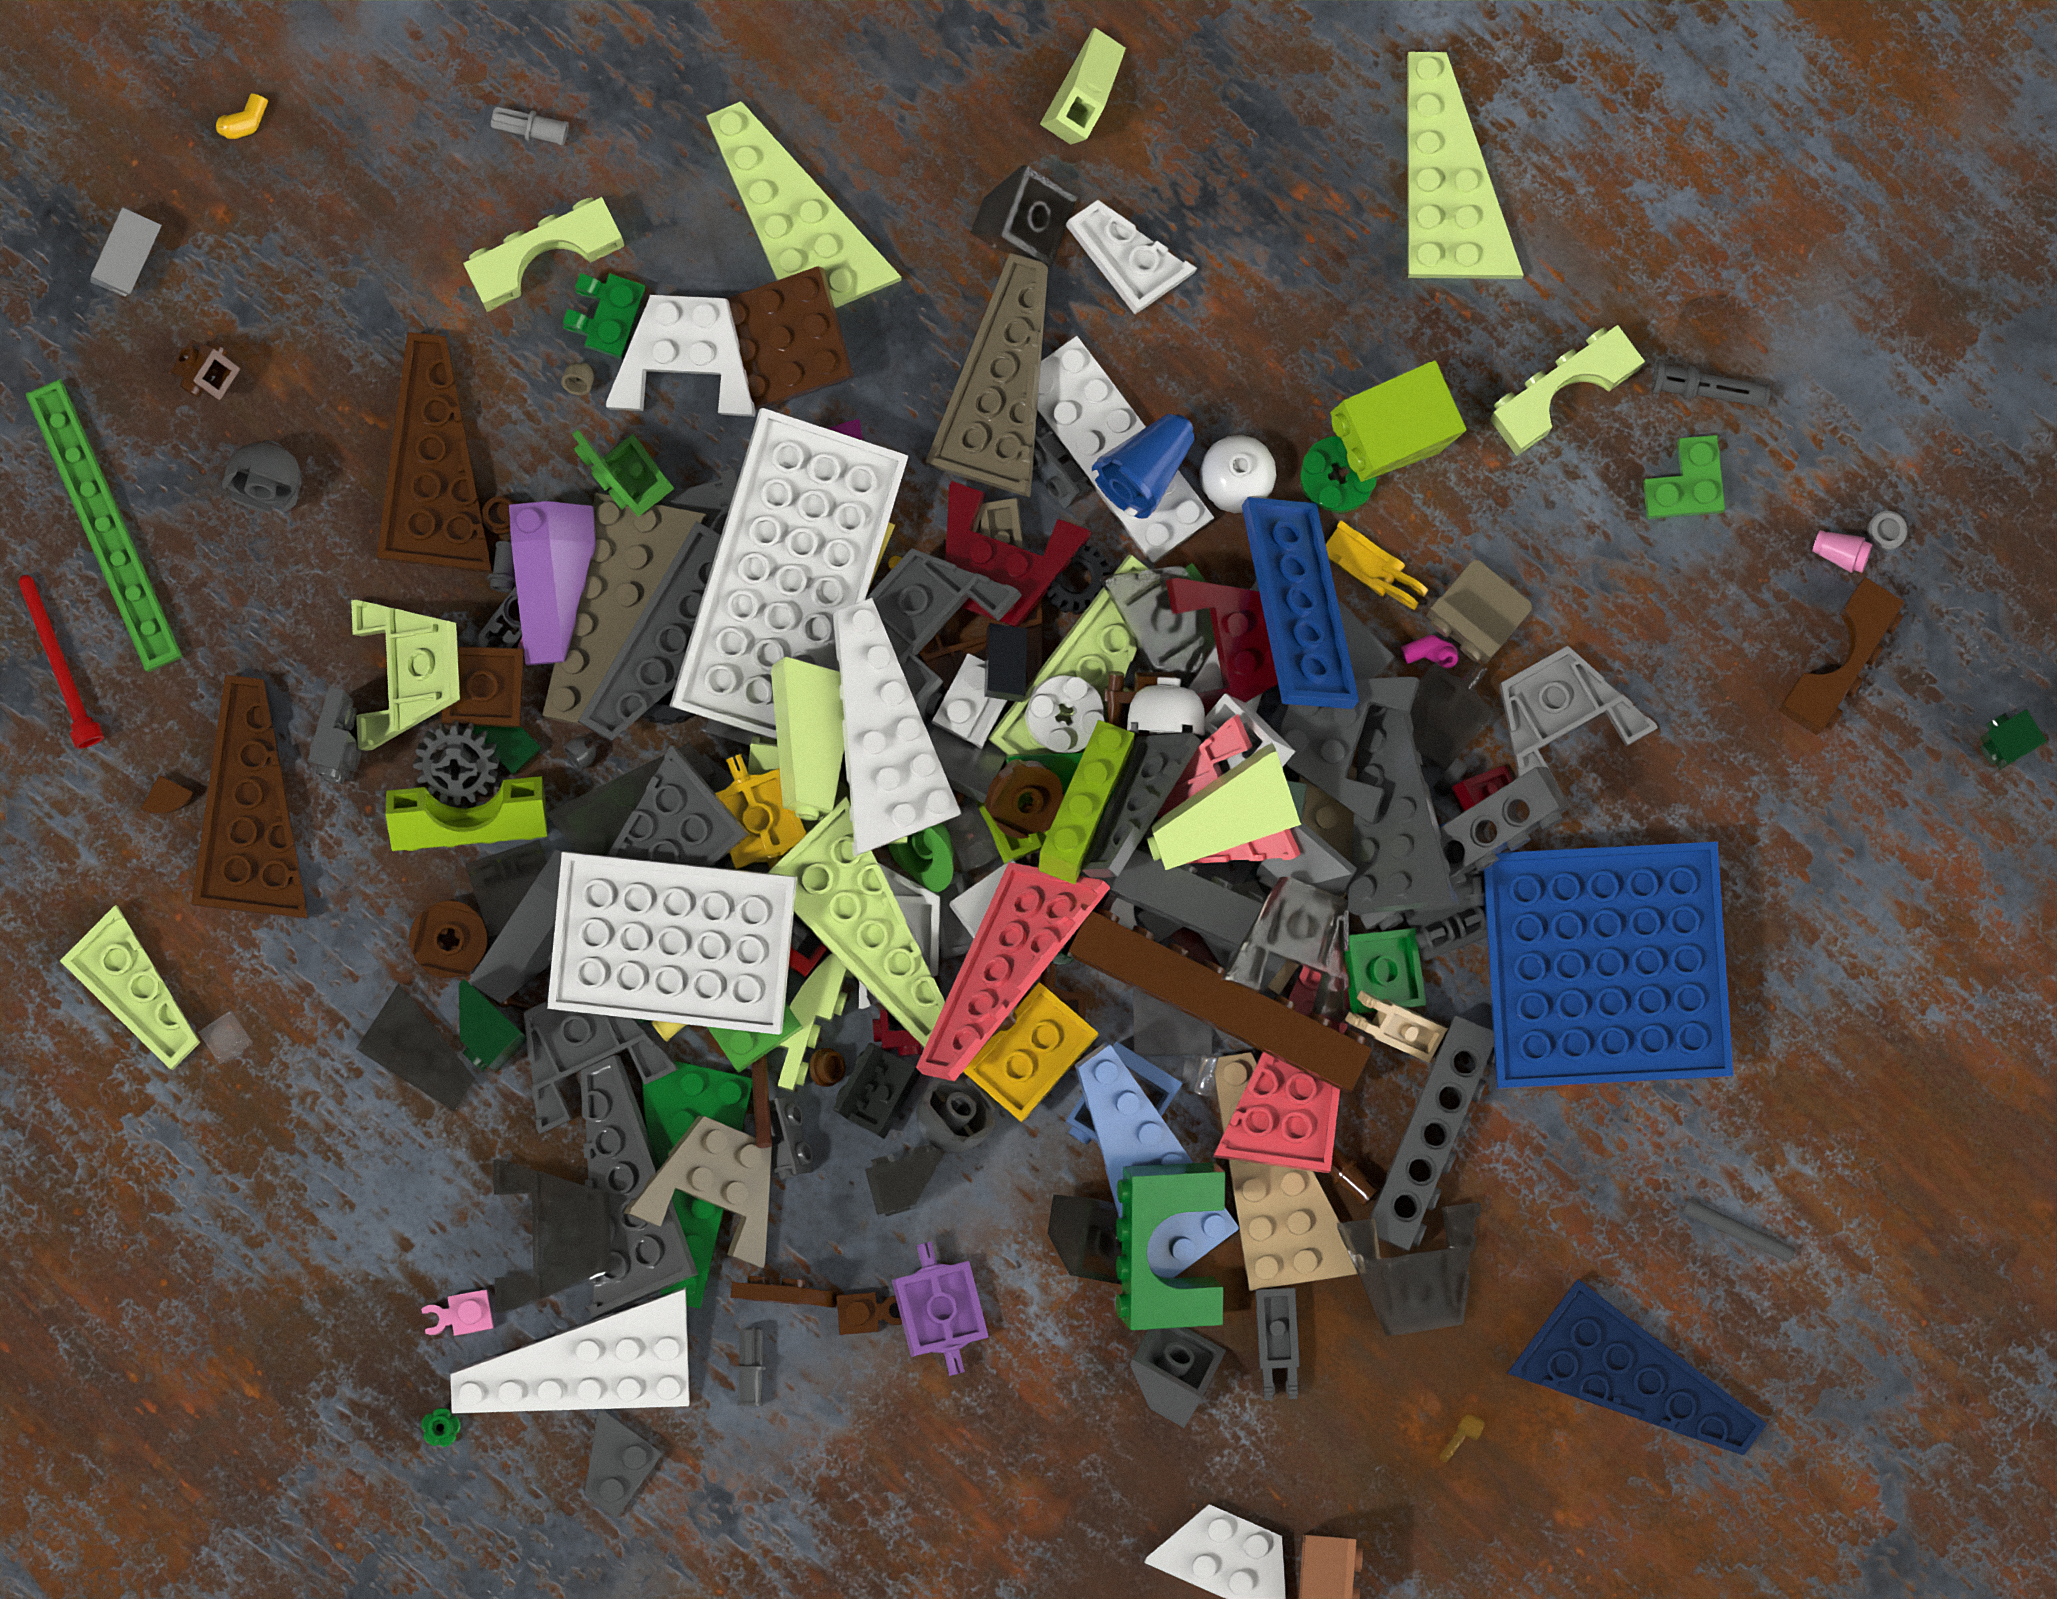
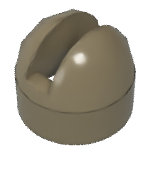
M573 362L565 369L561 384L571 394L585 395L591 390L594 373L587 363H582L581 365L578 362Z

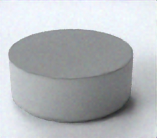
M1892 511L1878 513L1872 518L1867 527L1869 542L1881 551L1896 549L1904 542L1907 536L1905 520L1899 514Z

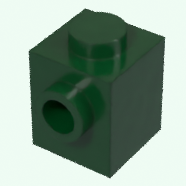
M2025 709L2010 719L2004 713L1987 723L1986 726L1989 731L1980 737L1983 743L1980 748L1986 760L1991 765L1996 764L1998 769L2002 770L2039 748L2047 741L2028 710Z

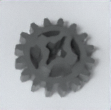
M453 720L451 729L448 730L442 723H439L436 728V735L427 731L423 738L425 743H419L415 751L420 757L415 758L413 768L422 770L417 777L418 783L428 781L427 790L430 794L435 791L440 792V802L442 803L445 802L448 796L453 797L455 805H460L462 796H466L473 803L477 798V790L486 795L490 788L488 782L494 783L498 772L494 769L498 768L500 757L491 756L495 752L496 744H485L487 732L484 730L477 735L474 734V724L471 722L466 726V729H460L458 720ZM447 742V747L444 750H436V753H433L439 745ZM451 759H458V764L461 767L456 766L455 761ZM481 772L473 781L466 783V779L469 776H477V773Z

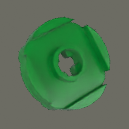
M1338 436L1327 437L1315 443L1305 455L1300 473L1301 487L1307 499L1311 503H1317L1318 508L1321 507L1324 510L1337 514L1349 513L1364 505L1374 490L1377 481L1376 476L1360 482L1357 473L1349 466L1347 450L1341 437ZM1338 465L1341 469L1346 468L1349 473L1345 476L1346 483L1340 484L1338 480L1331 481L1328 475L1333 472L1332 466Z

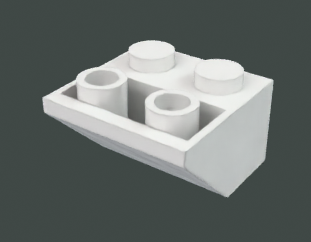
M1225 693L1205 717L1204 736L1198 737L1202 741L1200 745L1228 719L1239 714L1253 747L1219 761L1218 764L1222 773L1225 774L1265 745L1271 743L1274 744L1283 767L1296 751L1248 704Z

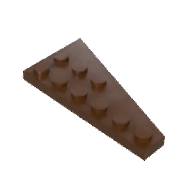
M407 332L376 557L378 560L492 573L446 336Z
M225 675L191 904L200 907L309 920L266 681L258 678Z

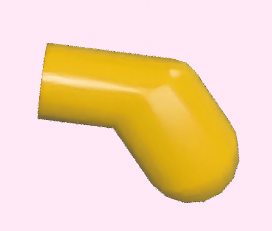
M250 94L243 112L228 116L223 115L218 118L216 122L217 132L228 139H237L253 134L259 126L268 100L262 96Z

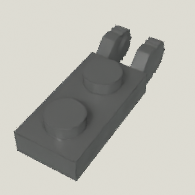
M1295 1288L1255 1290L1259 1369H1262L1264 1401L1273 1400V1395L1275 1394L1272 1368H1287L1286 1394L1289 1399H1297L1299 1349Z

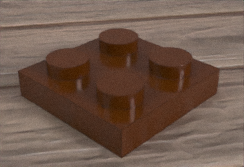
M457 646L460 700L442 710L441 723L443 725H452L453 720H458L460 726H467L471 722L474 726L521 728L524 650Z

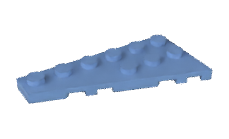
M1106 1041L1076 1063L1075 1068L1087 1109L1091 1114L1096 1132L1095 1136L1105 1162V1170L1119 1218H1122L1123 1203L1118 1201L1117 1182L1119 1179H1123V1167L1193 1163V1161L1112 1046ZM1225 1207L1222 1211L1185 1212L1170 1216L1157 1226L1150 1237L1147 1247L1149 1267L1153 1273L1159 1276L1174 1278L1240 1228Z

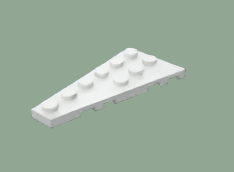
M872 598L837 610L833 614L837 660L840 663L841 675L839 690L840 700H843L844 720L842 721L846 776L847 782L850 785L851 807H849L850 822H853L854 842L852 843L853 857L961 815Z

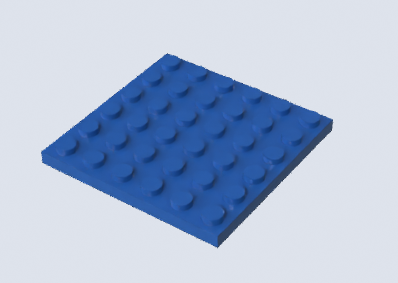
M1718 842L1504 852L1496 854L1499 860L1484 869L1483 874L1496 1089L1733 1076Z

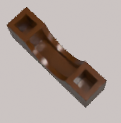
M1863 578L1838 615L1845 624L1850 639L1849 653L1845 663L1840 669L1828 674L1803 673L1793 685L1778 711L1815 735H1818L1825 727L1831 731L1843 713L1838 706L1846 695L1851 699L1861 685L1863 679L1858 674L1865 663L1872 666L1884 647L1878 644L1885 632L1892 635L1904 615L1898 612L1904 601L1870 579Z

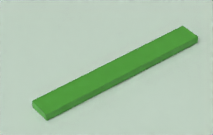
M58 379L26 393L27 400L145 671L149 673L183 658L64 382Z

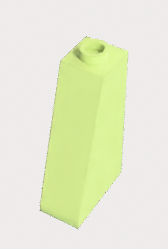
M784 657L773 664L771 669L783 808L795 811V816L798 818L814 821L833 811L844 753L842 721L844 720L843 700H840L839 690L841 675L840 672Z
M1274 744L1265 745L1152 823L1151 828L1154 836L1147 838L1154 861L1162 859L1165 870L1301 825Z

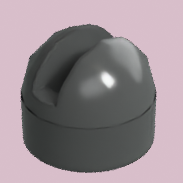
M582 736L576 737L563 745L566 755L580 771L589 766L597 755V747L595 745L589 749L586 746L591 739Z

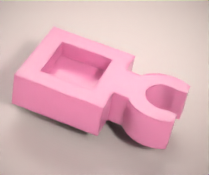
M488 1290L449 1296V1308L447 1309L437 1305H427L421 1309L422 1314L434 1312L439 1316L437 1326L425 1329V1333L429 1335H438L450 1325L453 1326L454 1336L494 1329Z

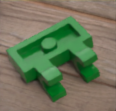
M580 273L575 286V294L600 302L594 319L567 309L563 320V329L587 336L585 348L621 360L646 286L610 273L606 284L593 277Z

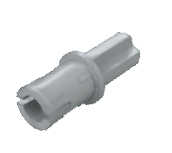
M498 106L495 107L492 113L491 127L523 135L527 141L535 138L564 146L569 122L538 116L536 111L533 110L529 114Z

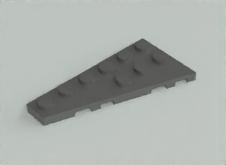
M670 745L664 756L665 759L655 776H652L646 787V792L635 811H632L607 856L713 867L749 835V832L675 745ZM552 950L550 956L548 957V960H549L551 963H552V953H553V950Z

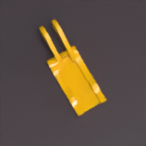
M1342 520L1338 523L1337 529L1325 544L1328 558L1331 562L1380 596H1384L1386 593L1415 610L1419 603L1406 592L1392 586L1394 580L1423 597L1428 591L1419 581L1401 572L1405 567L1403 562L1376 546Z

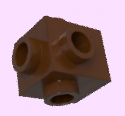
M190 340L187 346L178 353L176 363L170 372L182 380L179 386L191 395L199 398L203 393L220 401L241 368L226 358L228 352L214 342L208 340L204 345Z

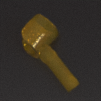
M1465 1415L1459 1423L1454 1438L1438 1457L1446 1463L1461 1445L1465 1436L1477 1441L1484 1428V1421L1473 1415Z

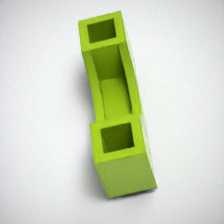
M1101 720L1097 721L1040 851V872L1074 885L1076 884L1091 847L1102 812L1113 789L1117 786L1133 748L1135 733Z
M542 776L503 780L498 793L490 801L473 808L447 806L436 800L426 787L386 791L385 815L392 851H414L421 848L455 847L475 843L491 844L497 841L532 840L547 837L548 813Z

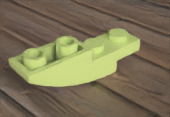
M833 953L814 970L802 985L789 1007L803 1029L777 1046L788 1050L778 1082L780 1089L794 1093L796 1084L804 1085L810 1063L803 1062L807 1048L815 1049L821 1026L815 1025L816 1019L832 1023L834 1014L842 1015L848 993L841 992L845 978H853L854 975Z

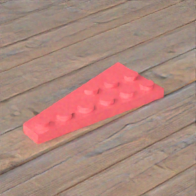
M1009 862L916 1068L924 1075L955 1081L1108 892L1110 886L1104 880L1079 876L1074 885L1040 872L1037 867Z
M1318 936L1288 1000L1296 1004L1295 1011L1307 1017L1310 1012L1321 1015L1332 1022L1329 1028L1344 1034L1348 1025L1345 1019L1349 1013L1350 1000L1341 939ZM1262 1052L1213 1157L1329 1173L1331 1171L1340 1090Z

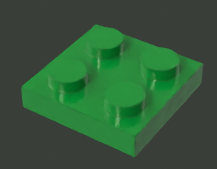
M1415 928L1341 937L1352 1013L1378 1012L1374 1008L1363 1005L1357 999L1361 990L1383 1001L1387 999L1405 1008L1426 1005Z

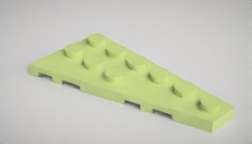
M1408 52V278L1522 279L1524 275L1447 52Z
M741 101L706 116L777 280L820 266L824 268L835 308L901 281V276Z
M846 796L833 808V811L829 812L767 873L797 876L794 914L925 1048L945 1004V1000L921 955V950L905 922L906 919L872 851L853 857V822H850L849 807L851 805Z

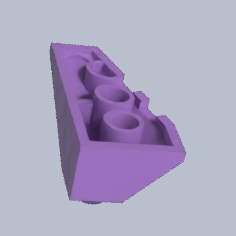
M551 501L509 505L511 545L525 664L529 666L565 662L577 619L576 613L582 592L584 593L587 582L588 567L596 548L594 507Z

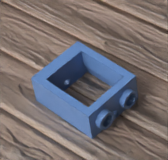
M1116 1041L1112 1048L1129 1072L1164 1094L1155 1108L1162 1117L1181 1087L1182 1082ZM1082 1095L1065 1124L1071 1127L1068 1132L1071 1136L1088 1145L1091 1140L1097 1143L1095 1128L1080 1119L1087 1107L1084 1095Z

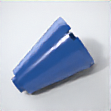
M1166 414L1099 457L1091 467L1092 471L1097 470L1099 473L1095 479L1097 486L1121 510L1125 511L1128 507H1131L1138 511L1134 517L1139 519L1148 518L1156 510L1195 440L1192 432L1193 426L1190 421L1180 414Z

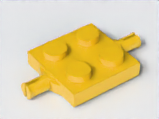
M742 754L735 756L740 771L737 770L733 757L726 760L734 782L725 790L715 793L749 832V835L729 853L736 870L753 863L767 862L769 869H771L790 848H793L806 835V831L801 819L795 816V811L783 808L780 768L763 775H749Z

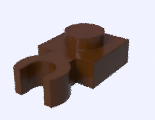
M876 1292L836 1296L840 1335L879 1332L878 1321L885 1320L894 1326L902 1325L901 1317L894 1318L889 1313L890 1306L897 1303L895 1295L888 1297L884 1303L878 1304Z

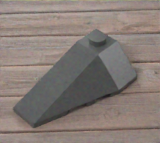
M557 849L468 981L469 984L500 1004L552 964L548 957L553 950L562 853Z

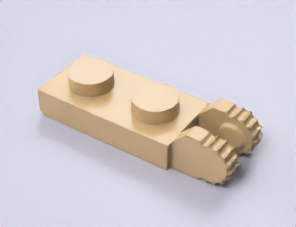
M1361 990L1357 999L1363 1005L1378 1010L1373 1021L1370 1022L1357 1013L1349 1012L1345 1020L1353 1026L1364 1030L1374 1039L1430 1063L1448 1028L1390 1000L1384 999L1383 1001Z

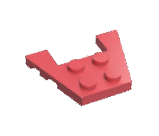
M1239 714L1228 719L1197 748L1158 811L1159 819L1222 776L1223 773L1218 764L1219 761L1253 747ZM1289 828L1186 864L1217 863L1249 859V861H1264L1271 858L1291 860L1301 853Z

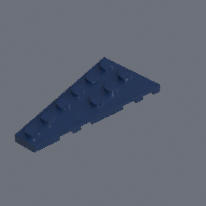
M1579 1279L1575 1280L1506 1372V1374L1739 1455H1745L1767 1425L1766 1422Z

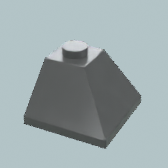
M1300 820L1301 825L1292 827L1290 830L1301 854L1291 860H1282V858L1265 859L1254 878L1267 895L1277 897L1283 903L1338 902L1343 897L1357 868Z
M1186 1327L1148 1329L1130 1366L1149 1408L1185 1428L1209 1386L1226 1350Z

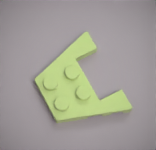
M351 600L353 635L368 636L386 633L389 709L356 715L358 749L373 750L460 700L455 622L365 601Z

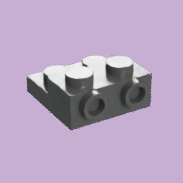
M329 686L308 762L314 767L316 774L321 776L320 779L343 785L344 780H348L350 771L356 772L361 758V749L357 748L358 742L349 731H346H351L354 726L357 708L352 707L354 702L344 690Z

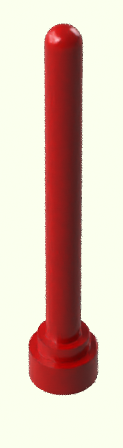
M22 575L18 580L19 587L73 720V723L70 725L72 729L70 737L75 749L88 748L101 742L105 737L100 724L94 722L92 717L87 716L33 578L30 575Z

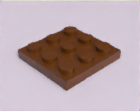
M817 266L726 298L730 304L740 345L739 351L749 382L748 387L751 400L754 402L756 411L854 377L824 268Z

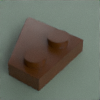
M748 1276L747 1283L732 1282L730 1298L836 1308L837 1292L805 1288L806 1280L782 1278V1285L780 1286L771 1285V1278Z

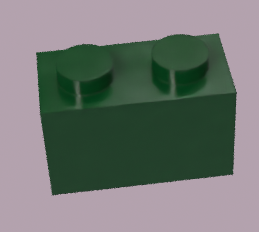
M465 979L459 983L460 1041L467 1046L462 1053L482 1072L489 1067L497 1073L527 1041L526 1036Z

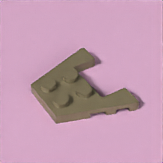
M698 1116L669 1152V1157L665 1163L644 1184L646 1187L639 1196L628 1204L624 1213L654 1226H661L674 1189L739 1215L741 1218L727 1255L757 1268H763L766 1257L772 1146L769 1148H758L755 1137L705 1116Z

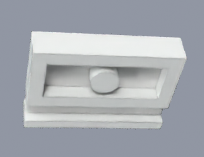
M969 653L967 654L932 720V724L977 745L980 749L983 748L1007 700L984 697L985 661Z

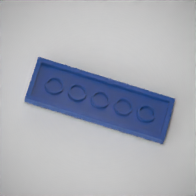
M1247 497L1242 504V510L1282 704L1353 709L1359 702L1317 503Z

